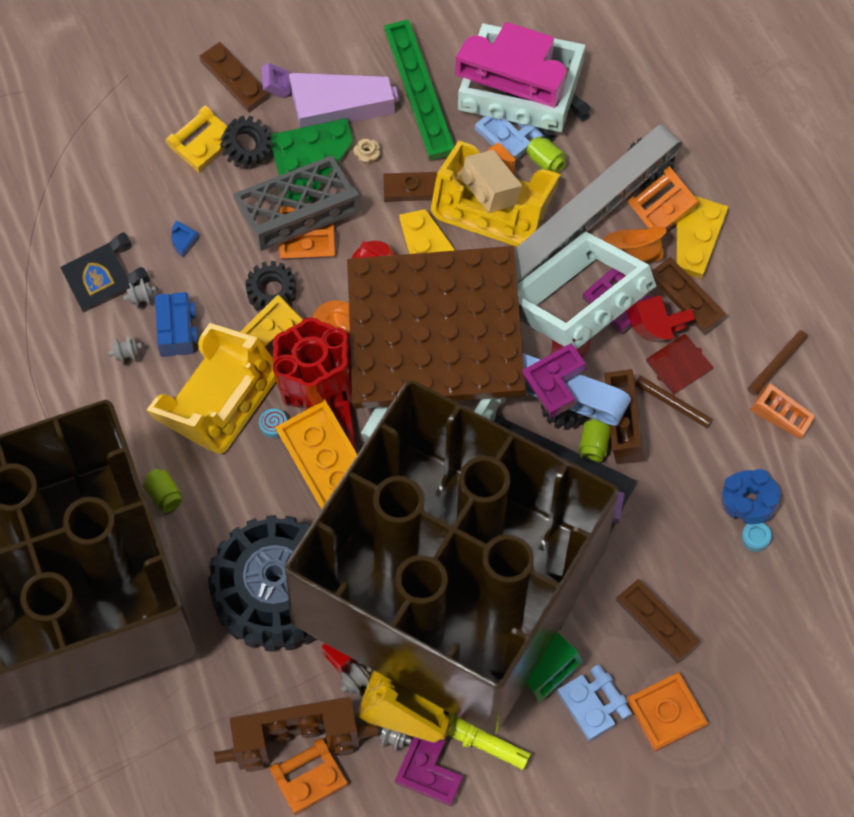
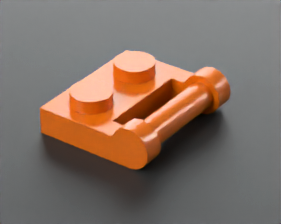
M670 166L663 171L664 174L636 198L633 196L627 201L648 228L659 226L668 230L700 204ZM672 182L675 185L648 209H644L643 205L669 183Z
M322 738L314 741L312 747L279 765L275 763L268 767L294 816L348 787L347 781ZM319 756L322 758L324 763L287 783L284 778L286 774Z

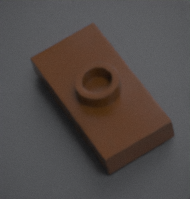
M437 172L383 173L384 202L432 200Z

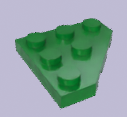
M347 118L271 134L272 137L269 140L272 141L271 149L278 176L331 155L339 166L341 159L353 147V139ZM329 166L319 170L318 174L331 177L333 170ZM298 178L294 180L293 184L306 187L309 179ZM314 181L311 189L319 191L324 183ZM289 191L286 198L299 202L302 194ZM308 195L304 203H312L316 197Z

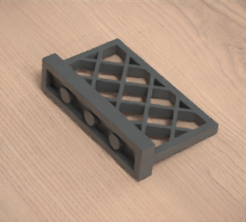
M332 155L233 194V199L253 232L260 251L360 212L359 193L355 187L352 188ZM329 166L333 170L331 177L318 174L319 170ZM298 178L309 179L306 187L293 184L294 180ZM314 181L327 184L324 192L311 189ZM332 186L345 190L336 195L329 193ZM275 187L284 189L281 197L268 193L270 189ZM289 191L302 194L299 202L286 198ZM308 195L320 198V201L313 204L304 203ZM249 197L259 199L256 207L244 204L243 200ZM265 200L277 203L274 211L261 208ZM283 205L295 208V211L288 214L279 213ZM257 215L270 218L269 221L260 225L255 223Z

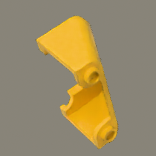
M458 141L437 173L431 203L432 214L442 222L518 247L540 228L558 186L560 174L541 169L533 174L530 183L517 179L522 188L516 205L488 213L461 178L466 157L479 154L480 151L471 144Z
M210 323L199 338V350L204 357L201 364L175 399L170 395L160 394L150 404L147 412L156 421L206 450L222 454L230 447L274 385L276 379L272 369L274 360L257 337Z
M373 670L359 706L357 717L369 724L433 743L438 740H444L451 729L449 716L443 713L444 709Z

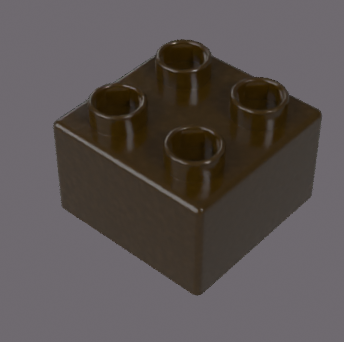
M409 380L403 385L285 565L290 621L300 630L483 732L491 735L496 734L502 727L606 551L619 494L618 489L615 485L419 382Z
M101 400L0 434V725L193 657L196 653L193 635L113 403L109 400Z

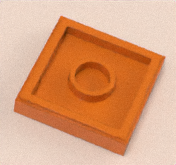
M679 672L626 698L629 702V708L654 752L708 726L705 716Z

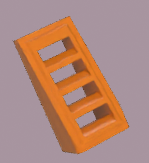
M771 383L760 392L749 409L759 417L799 439L804 436L816 417ZM767 399L772 401L769 406L765 404ZM777 405L782 406L779 413L775 411ZM788 410H789V411H791V412H793V413L791 414L790 418L787 420L784 416L786 415V413H787ZM800 416L803 419L797 427L794 425V422Z

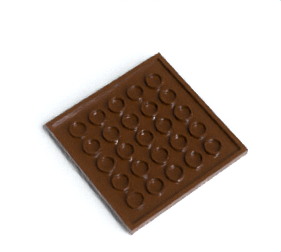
M514 246L347 259L352 403L354 409L390 406L403 385L409 380L417 381L453 401L526 396L525 377L522 374L524 365Z

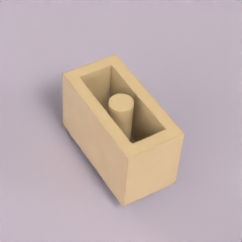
M494 150L466 157L461 178L488 213L516 205L522 185Z

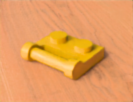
M203 106L198 111L196 117L175 135H169L165 142L177 155L200 173L222 154L224 148H220L221 136L227 125L218 119L207 106ZM206 122L209 127L185 147L182 142Z

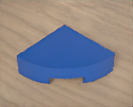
M176 220L172 227V243L176 252L181 257H184L199 239V234Z

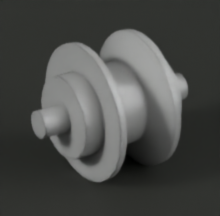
M140 279V285L135 287L129 282L130 288L126 289L128 295L123 296L124 301L130 300L131 305L135 304L137 309H139V303L143 301L150 305L149 299L153 298L151 293L156 292L155 286L149 288L148 282L143 283L142 279Z
M128 335L124 342H119L115 338L116 344L112 345V351H108L109 357L115 356L116 361L121 360L122 365H124L125 358L129 357L135 362L134 356L138 355L137 349L142 348L141 343L135 344L134 339L130 340Z
M353 663L351 664L352 672L350 674L341 672L343 677L341 682L344 686L340 690L343 693L348 690L349 693H355L357 696H360V688L363 685L367 687L370 680L369 673L372 670L369 667L365 669L362 666L357 667Z
M377 727L378 733H381V747L390 743L394 745V752H397L399 747L403 748L405 743L411 744L412 739L407 737L408 735Z

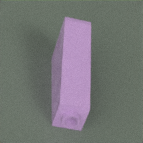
M306 73L289 74L290 89L300 128L347 118L348 123L395 113L394 103L398 102L396 87H391L388 77Z

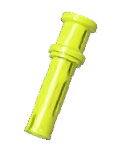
M451 713L447 715L451 725L448 736L462 742V746L470 748L472 745L522 771L524 770L531 755L530 752H526L498 737L487 734Z

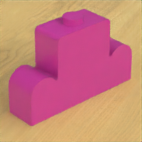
M506 22L493 44H490L487 38L478 35L471 36L464 41L456 55L455 75L555 108L564 92L566 68L561 62L552 60L554 38L552 36Z

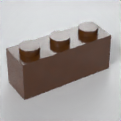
M633 369L604 373L605 384L623 390L631 398L619 424L616 426L610 425L612 451L616 464L644 461L638 395Z

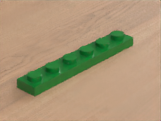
M407 19L384 25V33L428 159L432 161L447 157L453 150L454 145L410 21Z

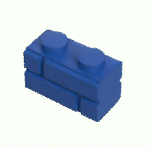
M186 292L173 293L172 295H156L157 345L160 356L168 357L175 356L176 354L188 355L194 353L193 344L198 343L197 327H192L191 319L197 318L195 302H190L189 295Z

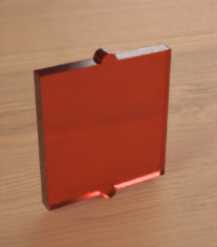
M683 334L646 359L647 364L657 374V380H662L673 395L713 370V366L701 353L702 349L697 348L686 334Z

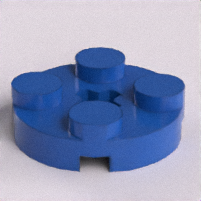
M756 469L754 471H740L727 477L721 499L724 510L732 518L735 519L736 516L744 519L743 523L760 524L774 516L780 503L781 494L777 483L769 477L768 472L763 469ZM752 493L756 495V500L751 501L750 498H744V496Z

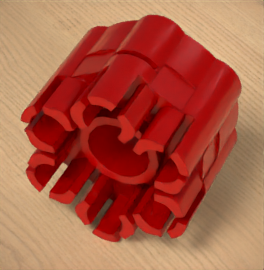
M310 317L286 331L278 333L274 337V362L272 369L281 399L286 406L291 402L292 407L303 405L304 409L307 410L326 400L330 407L332 404L330 397L334 403L344 401L342 394L344 391L347 400H352L351 350L345 330Z

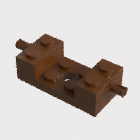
M350 696L231 717L229 719L234 746L232 749L214 751L216 765L234 761L238 763L240 770L245 769L247 772H254L263 769L264 765H270L266 741L283 743L289 741L290 737L302 735L303 738H312L325 731L330 754L335 753L337 756H344L353 753L354 749H359L358 741L361 738L379 736L376 725L358 726L355 724Z

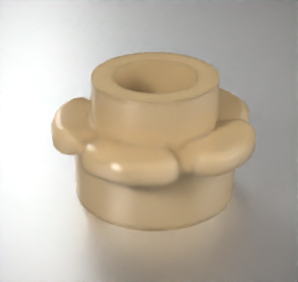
M362 139L354 147V155L357 156L361 163L372 164L380 155V146L375 140Z

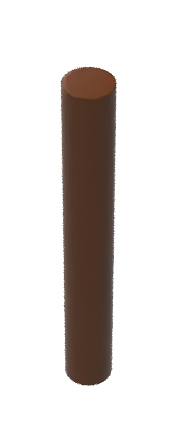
M799 330L750 384L747 389L752 395L759 393L808 338V335L803 330Z
M640 376L637 379V387L703 427L708 428L712 423L713 419L646 378Z

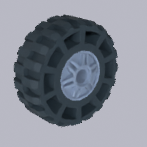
M276 515L266 516L265 520L257 521L255 518L247 521V526L242 529L236 527L229 533L230 539L228 541H221L217 547L218 555L212 558L209 566L211 575L208 577V587L212 604L220 623L228 628V632L236 640L244 639L245 645L254 649L257 645L264 646L265 651L275 652L276 647H285L287 651L296 649L295 644L302 641L305 645L314 640V637L295 627L290 621L285 565L311 524L308 522L300 524L297 522V518L286 516L285 519H277Z

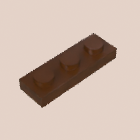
M218 42L199 56L200 62L248 113L269 99V92L263 90V86L221 42Z
M671 257L651 271L656 285L681 311L692 309L695 320L691 322L703 334H706L725 319V312Z
M639 579L617 597L616 601L677 664L699 645L700 641Z

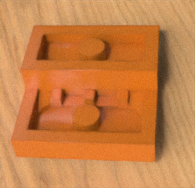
M282 207L279 213L288 214L295 211V208ZM334 223L279 244L280 259L335 257Z

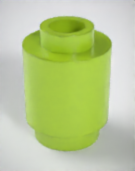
M540 136L534 138L526 149L529 159L541 169L559 173L566 165V153L547 138Z
M595 419L584 423L579 444L580 457L585 456L598 463L602 462L603 457L607 455L611 436L609 425Z
M155 469L145 476L143 488L157 509H161L163 513H168L181 505L183 501L181 498L182 493L167 470Z

